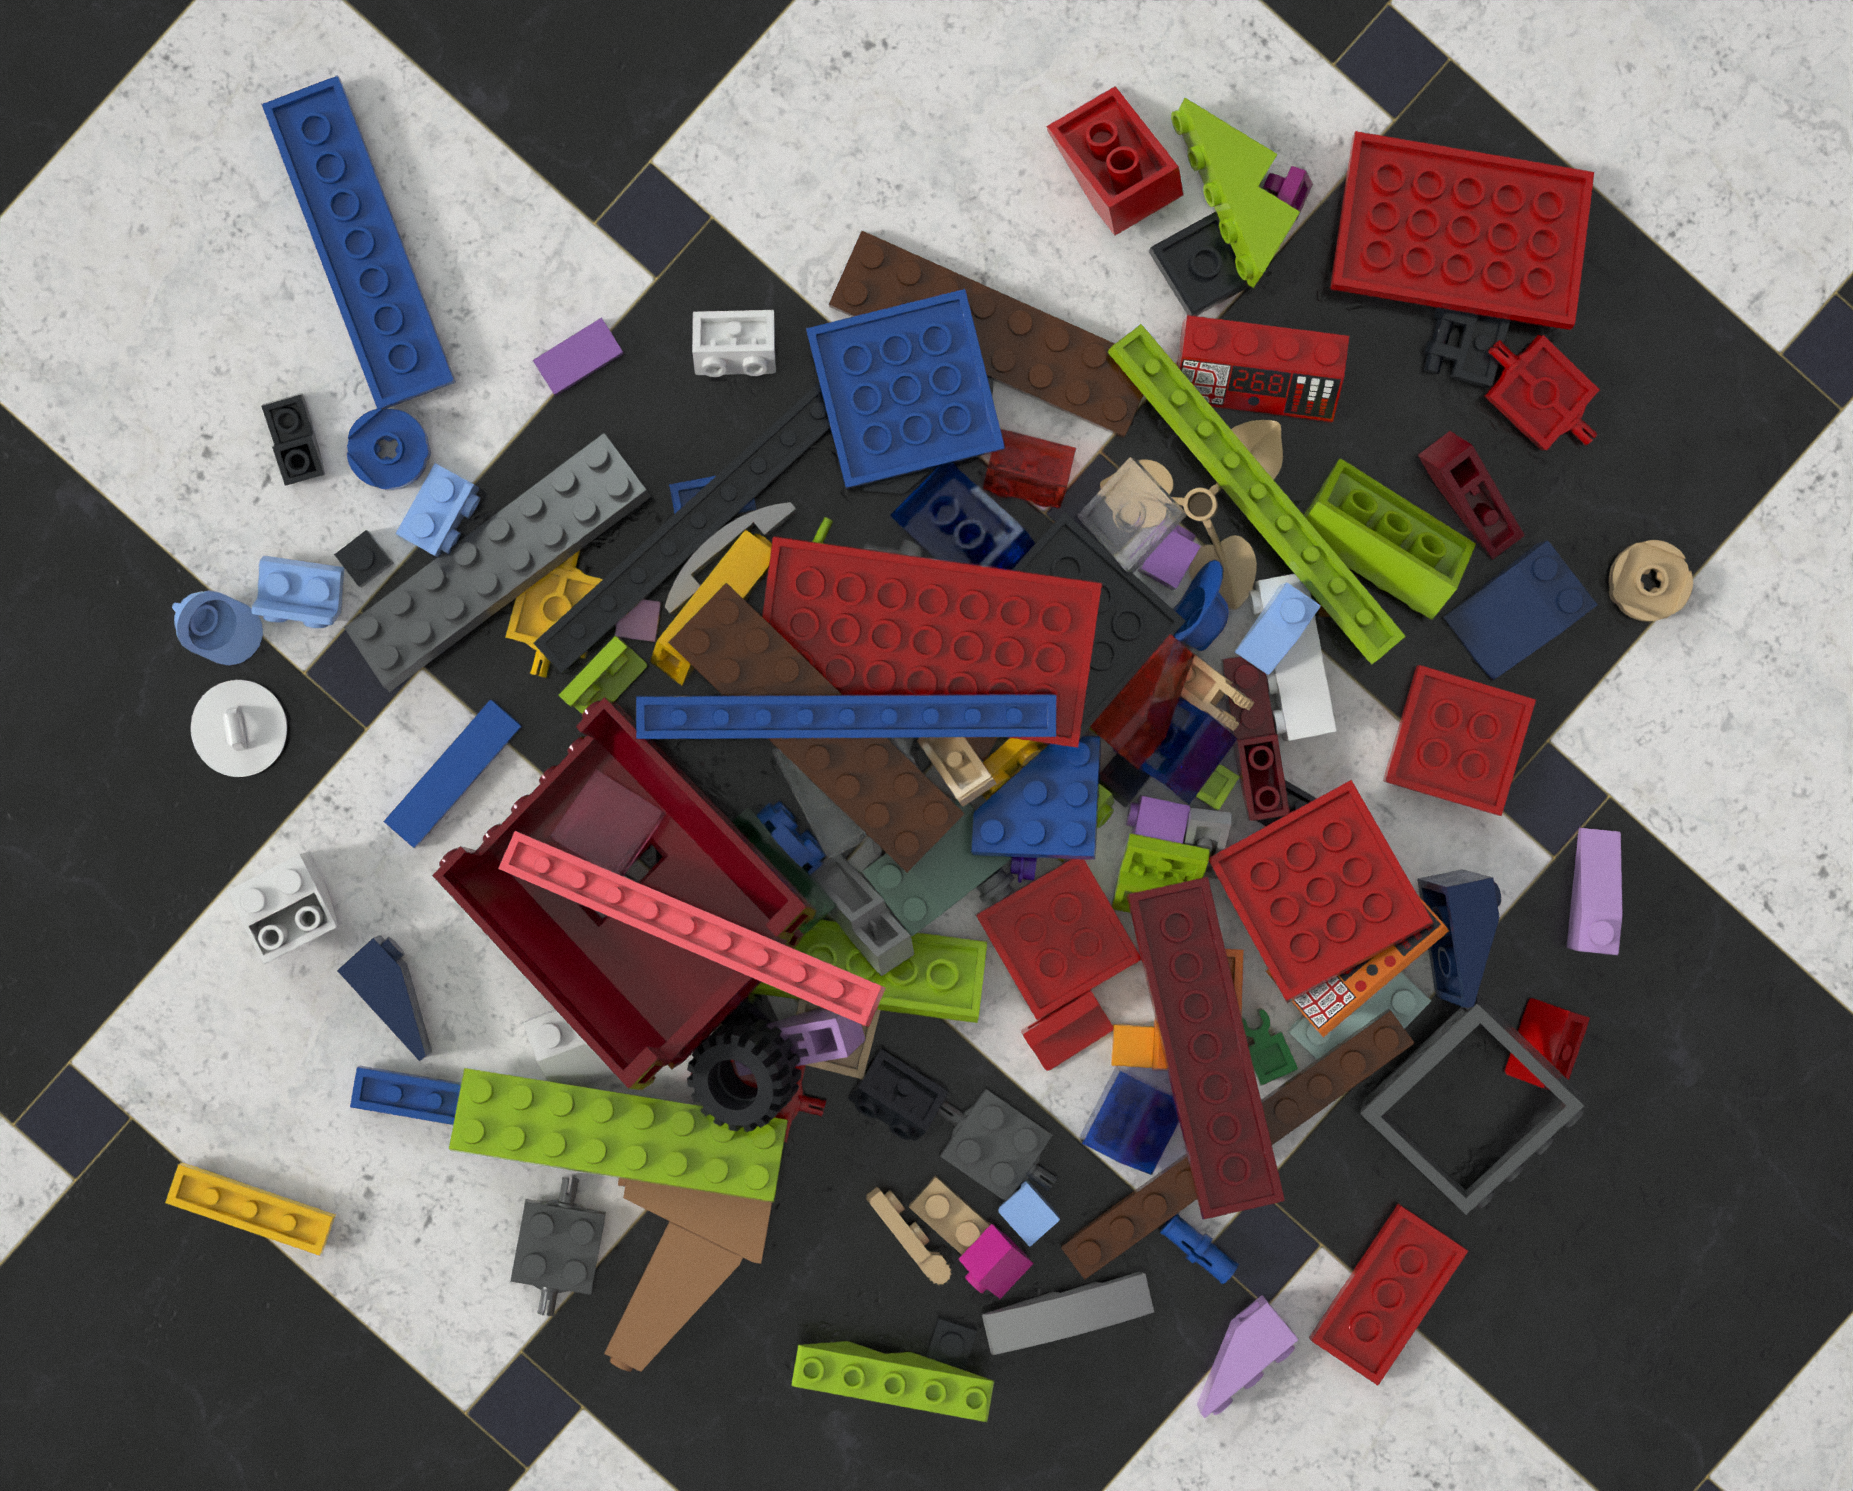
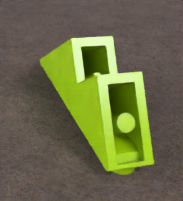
M1184 98L1179 109L1171 113L1172 125L1176 133L1183 136L1188 147L1187 157L1190 166L1194 171L1199 172L1204 183L1203 193L1206 202L1210 207H1214L1218 214L1220 233L1227 244H1231L1236 255L1235 264L1239 276L1243 280H1247L1248 285L1254 288L1300 211L1259 187L1278 155L1277 153L1187 98Z
M850 1341L798 1345L791 1385L804 1389L987 1422L994 1381L913 1352L884 1354Z

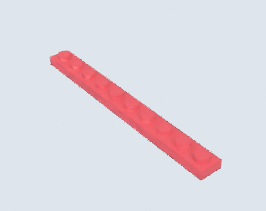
M517 831L514 832L498 868L866 1027L870 1026L886 989L881 985Z

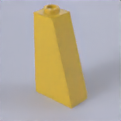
M745 529L657 640L650 662L681 686L695 668L668 642L725 583L730 585L745 601L749 598L768 573L772 547L768 539L757 533L752 535Z

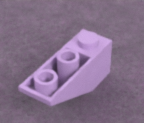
M1263 1295L1230 1322L1197 1403L1198 1409L1204 1418L1211 1413L1218 1415L1232 1403V1395L1242 1387L1249 1389L1263 1377L1264 1373L1262 1370L1273 1361L1280 1363L1285 1360L1295 1349L1293 1344L1298 1341V1338Z

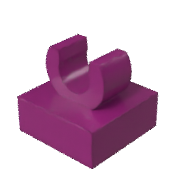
M1291 166L1286 178L1269 173L1263 189L1268 190L1270 194L1301 212L1313 183L1307 171Z

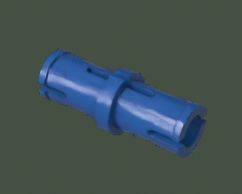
M1178 1213L1166 1221L1161 1228L1160 1233L1187 1254V1260L1191 1263L1197 1262L1219 1280L1221 1284H1225L1237 1270L1239 1264L1211 1243L1213 1238L1207 1233L1203 1235L1181 1218Z

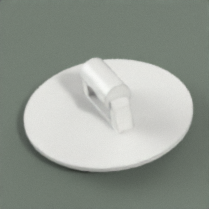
M230 680L212 687L199 700L192 715L191 737L198 755L209 767L227 776L246 777L267 769L279 757L287 738V719L280 702L267 688L252 681Z

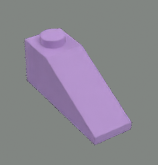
M1579 828L1566 948L1582 952L1618 955L1622 924L1621 832Z
M817 1008L767 1024V1027L770 1029L775 1026L782 1031L780 1036L785 1041L789 1038L794 1046L790 1050L792 1054L798 1053L800 1059L796 1066L848 1057L866 1040L861 1024L824 1008ZM735 1061L739 1076L753 1074L744 1064Z

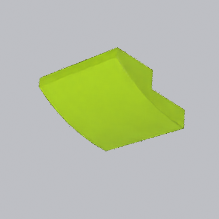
M1129 833L1113 895V910L1130 913L1127 900L1128 894L1203 878L1209 861L1210 849Z

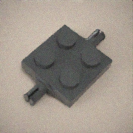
M987 1089L983 1090L975 1104L964 1111V1113L944 1100L941 1106L952 1113V1116L939 1109L937 1115L953 1125L954 1128L951 1139L940 1154V1157L1004 1201H1007L1014 1194L1018 1186L1028 1178L1046 1189L1047 1192L1052 1188V1185L1040 1178V1175L1052 1183H1055L1057 1176H1054L1038 1165L1042 1150L1053 1136L1051 1133Z
M562 1177L559 1200L543 1202L525 1199L510 1282L533 1285L542 1290L537 1313L540 1315H544L546 1303L549 1300L547 1316H554L558 1293L571 1291L591 1295L606 1212L585 1209L575 1203L579 1182L577 1178L572 1177L570 1192L567 1193L570 1177Z

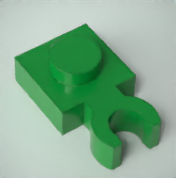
M1259 1008L1257 1012L1261 1018V1023L1257 1028H1249L1246 1020L1243 1017L1241 1018L1245 1034L1253 1040V1043L1249 1044L1248 1047L1255 1075L1262 1086L1297 1070L1298 1067L1282 1032L1279 1030L1271 1035L1269 1034V1015L1265 1010Z

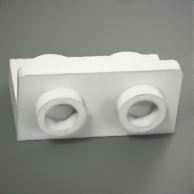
M774 310L693 312L692 353L695 374L720 377L730 374L760 376L775 373Z

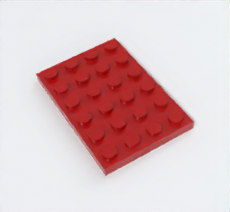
M1355 131L1351 142L1330 289L1571 330L1575 326L1594 172Z

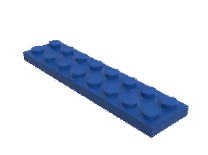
M337 75L261 104L377 409H387L456 383L340 77Z

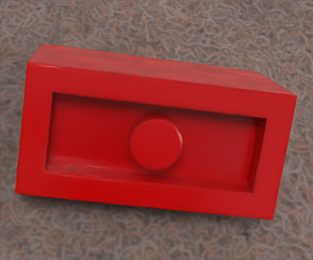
M1089 990L1021 1030V1033L1044 1069L1050 1071L1113 1031V1025L1092 991Z
M1531 998L1528 1001L1518 1032L1569 1080L1590 1018ZM1510 1053L1505 1074L1550 1090Z

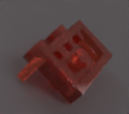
M1000 429L1005 449L991 453L983 489L992 491L1001 497L1012 496L1032 501L1041 507L1052 506L1060 508L1067 489L1076 448Z

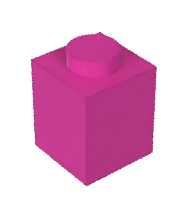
M993 1224L959 1258V1261L969 1271L965 1276L967 1281L980 1293L983 1294L987 1289L999 1299L1034 1264L1010 1237Z

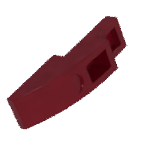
M1242 657L1221 659L1223 675L1233 682V687L1254 702L1250 710H1247L1235 704L1228 695H1226L1227 699H1225L1227 712L1234 716L1239 723L1234 731L1230 729L1248 820L1255 821L1286 816L1290 814L1278 734H1275L1266 674Z

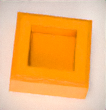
M1113 1024L1111 1065L1152 1068L1155 1027Z

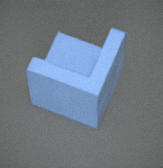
M1027 1179L1020 1184L1021 1188L1004 1202L998 1210L1001 1216L1030 1247L1051 1229L1060 1218L1054 1208Z

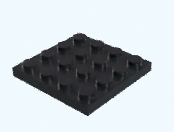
M1064 512L1012 570L1102 583L1080 740L1186 621Z

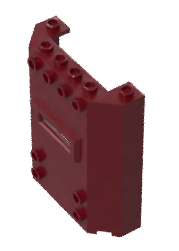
M604 697L601 701L593 702L583 712V720L576 728L587 736L578 738L570 745L566 758L558 766H552L542 774L538 787L530 795H524L514 803L509 817L502 824H496L483 836L484 842L477 850L463 846L450 850L440 860V868L432 876L628 1089L643 1090L654 1082L655 1075L663 1066L668 1065L672 1070L683 1063L761 981L606 915L602 919L595 910L498 869L514 832L522 833L621 876L653 845L663 857L638 883L793 949L800 943L804 935L798 928L804 922L806 924L810 922L817 910L652 739H636V722L617 703Z

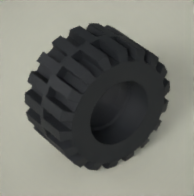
M742 1017L739 1021L732 1019L714 1031L692 1054L694 1058L689 1061L687 1068L692 1073L687 1078L688 1087H692L695 1090L691 1097L694 1103L700 1102L703 1106L700 1111L706 1117L709 1114L715 1118L713 1123L720 1127L726 1123L729 1130L738 1131L743 1127L745 1132L754 1131L758 1126L761 1128L768 1124L792 1100L791 1098L798 1091L799 1085L797 1082L801 1079V1070L795 1068L800 1062L798 1053L792 1054L790 1048L794 1046L789 1038L784 1041L780 1036L782 1031L776 1026L772 1029L768 1028V1021L758 1019L753 1023L751 1017ZM731 1060L738 1061L750 1069L756 1079L758 1088L746 1085L736 1076Z

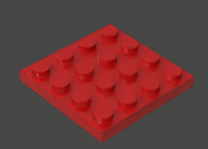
M1352 780L1209 857L1213 870L1287 1003L1433 925L1431 917Z

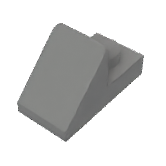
M1191 808L1183 844L1210 849L1209 857L1224 850L1231 828L1232 813ZM1208 861L1203 877L1218 879Z

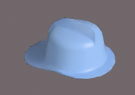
M208 590L190 594L181 603L174 602L172 605L175 611L174 625L176 635L180 644L195 654L219 664L234 665L252 657L260 646L263 636L262 622L258 615L252 614V609L248 605L220 592Z

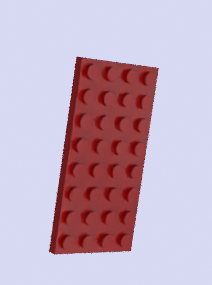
M773 537L762 617L842 695L1055 694L1056 737L1008 738L1078 748L1102 587L1101 582L799 539Z

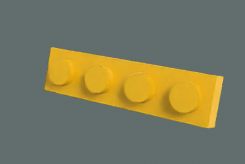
M184 1162L178 1164L165 1202L319 1256L324 1251L336 1214Z

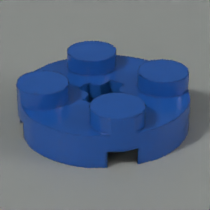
M391 408L373 409L359 417L349 431L347 445L348 463L355 475L370 486L386 491L404 488L421 476L426 468L427 461L430 459L431 450L424 428L414 417L404 411ZM385 439L388 442L397 441L398 446L395 449L397 455L393 459L388 456L383 459L379 457L378 454L382 450L379 445L381 440Z
M781 800L775 805L768 803L757 813L763 825L768 821L775 830L770 834L800 867L806 864L809 874L812 875L824 864L822 858L826 855L822 851V844L808 829L803 833L798 830V825L794 821L796 819L795 815Z

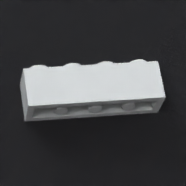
M1295 574L1254 582L1255 590L1249 591V600L1253 615H1260L1278 587L1283 583H1289L1309 598H1311V593ZM1314 615L1296 643L1269 675L1266 674L1269 695L1275 694L1277 710L1272 711L1275 733L1282 734L1283 741L1337 732Z

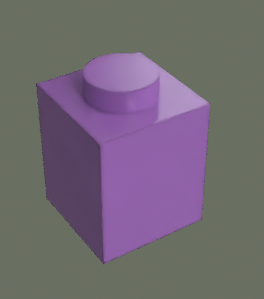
M1176 524L1172 529L1165 526L1161 529L1138 571L1173 591L1177 589L1201 546L1193 542L1196 536L1185 528Z
M1139 795L1137 803H1130L1126 826L1132 827L1131 834L1183 844L1190 806Z

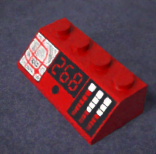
M1187 315L1182 322L1177 366L1211 407L1332 423L1345 375L1349 336Z

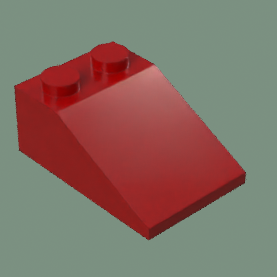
M1116 86L1046 126L1048 133L1093 208L1114 236L1184 195L1179 166Z

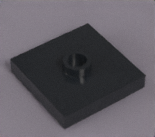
M1216 211L1155 244L1149 250L1151 257L1186 314L1190 316H1198L1250 287L1247 280H1243L1238 274L1235 264L1236 255L1231 244H1227L1222 238L1219 228L1220 219Z

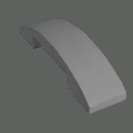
M791 502L763 507L743 515L721 528L704 542L690 557L674 581L665 604L668 612L674 615L687 604L701 586L694 576L734 544L745 529L749 531L756 525L763 535L767 537L793 516L797 510Z

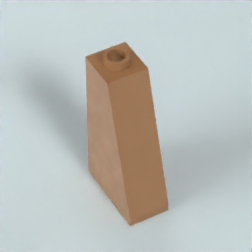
M619 1178L618 1186L625 1187L624 1199L751 1262L761 1264L772 1202Z
M669 1221L604 1354L610 1356V1362L622 1370L631 1372L634 1368L641 1372L740 1265L743 1257Z

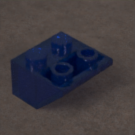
M1116 1066L1079 1137L1082 1144L1121 1164L1152 1175L1179 1123L1173 1094Z

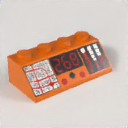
M1421 898L1420 900L1431 917L1433 925L1291 1001L1322 1037H1325L1449 932L1444 923ZM1267 969L1265 972H1266V973L1270 976V978L1275 982V980H1274V978L1272 977V975H1271L1269 969Z

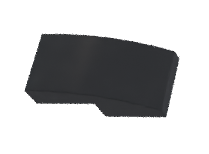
M303 393L263 404L261 407L274 443L272 449L284 485L287 486L324 475L325 471Z

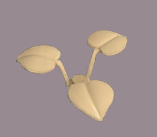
M1255 420L1232 428L1233 433L1274 480L1280 472L1283 461L1281 425L1277 421ZM1138 460L1129 463L1110 477L1101 481L1100 488L1108 505L1120 518L1133 526L1153 528L1165 522L1168 515L1167 504L1183 506L1185 513L1191 519L1203 522L1213 545H1203L1199 548L1189 566L1191 580L1194 579L1205 564L1213 560L1219 561L1223 567V579L1219 593L1227 602L1228 608L1238 609L1249 596V591L1253 588L1256 577V556L1250 544L1240 536H1229L1220 542L1211 522V518L1214 517L1218 509V501L1215 495L1222 489L1218 482L1209 490L1195 488L1188 492L1185 498L1170 497L1169 495L1173 490L1172 476L1162 464L1152 460Z

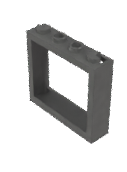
M1477 994L1474 1007H1461L1361 1101L1360 1114L1467 1215L1474 1207L1478 1209L1483 1208L1495 1195L1494 1189L1504 1180L1506 1182L1514 1180L1523 1170V1162L1533 1153L1536 1155L1542 1154L1552 1144L1554 1140L1552 1136L1563 1126L1569 1128L1574 1125L1584 1112L1582 1108L1585 1105L1583 1093L1491 1005ZM1481 1023L1562 1102L1465 1190L1385 1112Z

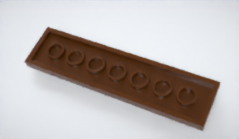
M861 230L829 302V307L854 317L965 289L987 378H992L996 382L1117 436L1125 437L1143 394L1109 355L1108 351L1115 343Z
M727 583L668 642L723 696L842 695ZM768 738L907 873L965 814L887 738Z

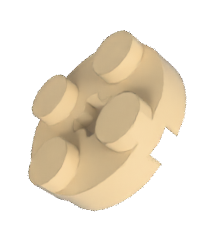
M1649 540L1632 544L1616 557L1609 573V596L1623 613L1633 619L1650 622L1668 618L1670 615L1681 610L1689 600L1693 588L1692 571H1689L1683 553L1667 542ZM1651 570H1654L1656 572L1655 579L1661 583L1659 588L1653 587L1648 592L1644 589L1641 576L1647 575Z

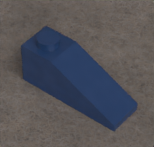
M381 935L376 936L341 966L337 972L411 1053L421 1061L432 1052L409 968L402 959L405 953L392 938L388 937L384 940Z

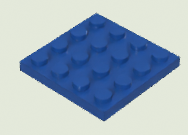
M965 289L806 328L846 489L1005 449Z

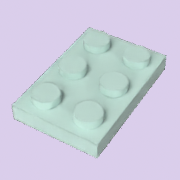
M1400 972L1325 1037H1322L1303 1015L1287 1032L1313 1057L1318 1059L1388 1008L1405 1029L1431 1000Z

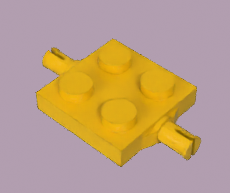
M580 550L516 597L505 638L524 642L536 650L530 674L547 678L550 661L533 643L603 580L588 576L576 568ZM588 651L585 652L580 658L586 659Z

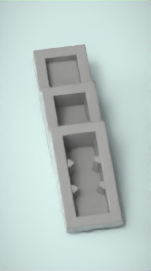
M1135 1272L1104 1283L1093 1282L1062 1293L1050 1292L982 1314L990 1352L992 1355L1119 1324L1154 1313L1146 1274Z

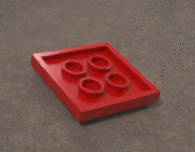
M1417 665L1383 782L1502 816L1536 699Z
M1070 859L1004 897L999 902L975 914L1036 1020L1041 1019L1141 960L1140 954L1084 859Z

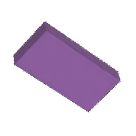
M601 317L535 358L533 362L553 394L557 396L622 356L624 352Z

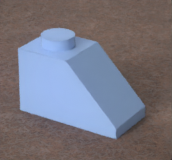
M1289 583L1281 584L1237 647L1235 653L1269 675L1299 639L1321 605Z

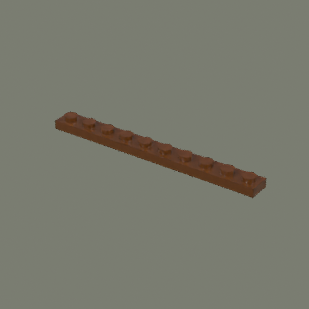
M1389 1008L1261 1099L1272 1145L1414 1044V1041ZM1187 1153L1061 1243V1249L1084 1280L1197 1200Z

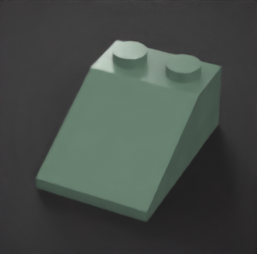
M957 798L952 801L965 814L908 873L886 852L862 871L911 937L946 912L1012 859V857L977 856L972 854L973 816L976 809L971 803L962 807Z

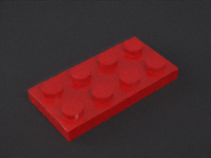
M1398 1204L1309 1336V1339L1378 1386L1468 1250Z

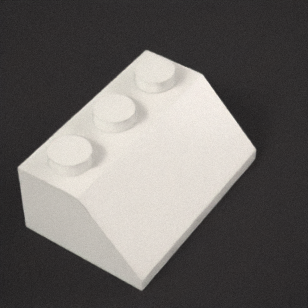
M555 1009L529 1018L523 1023L537 1063L548 1082L583 1086L614 1074Z

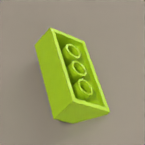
M1341 458L1333 467L1304 514V517L1348 569L1357 572L1373 582L1379 589L1387 591L1406 603L1414 611L1422 613L1431 620H1433L1457 590L1476 546V543Z

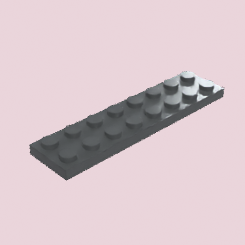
M603 433L452 546L450 554L446 552L441 554L344 628L382 686L390 692L649 499L651 495L610 439Z

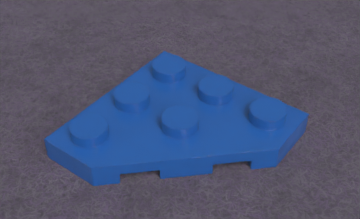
M1082 736L1079 740L1078 748L1049 744L975 810L973 816L972 854L977 856L1095 860L1101 737Z

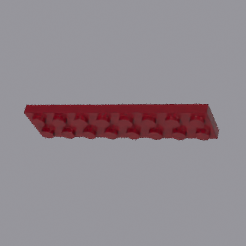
M1208 877L1128 894L1129 909L1202 1219L1205 1220L1285 1201Z

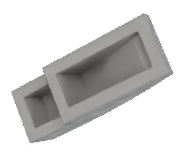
M838 851L823 861L824 864L812 875L807 871L805 872L806 878L831 915L881 976L914 955L911 935L887 911L885 900Z

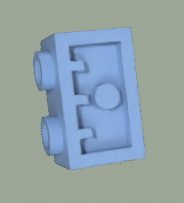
M435 463L398 528L396 535L436 557H439L444 552L450 554L451 547L460 538L461 533L456 530L463 517L465 516L469 519L480 502V497L476 495L480 488Z
M263 556L259 563L258 596L252 605V614L261 615L264 620L269 622L302 621L305 626L310 628H325L328 625H333L341 614L344 567Z

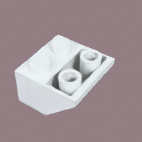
M309 852L298 854L226 891L263 965L338 927L328 888Z

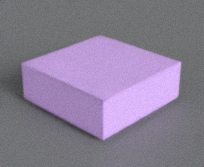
M643 599L617 623L615 636L656 642L662 602Z

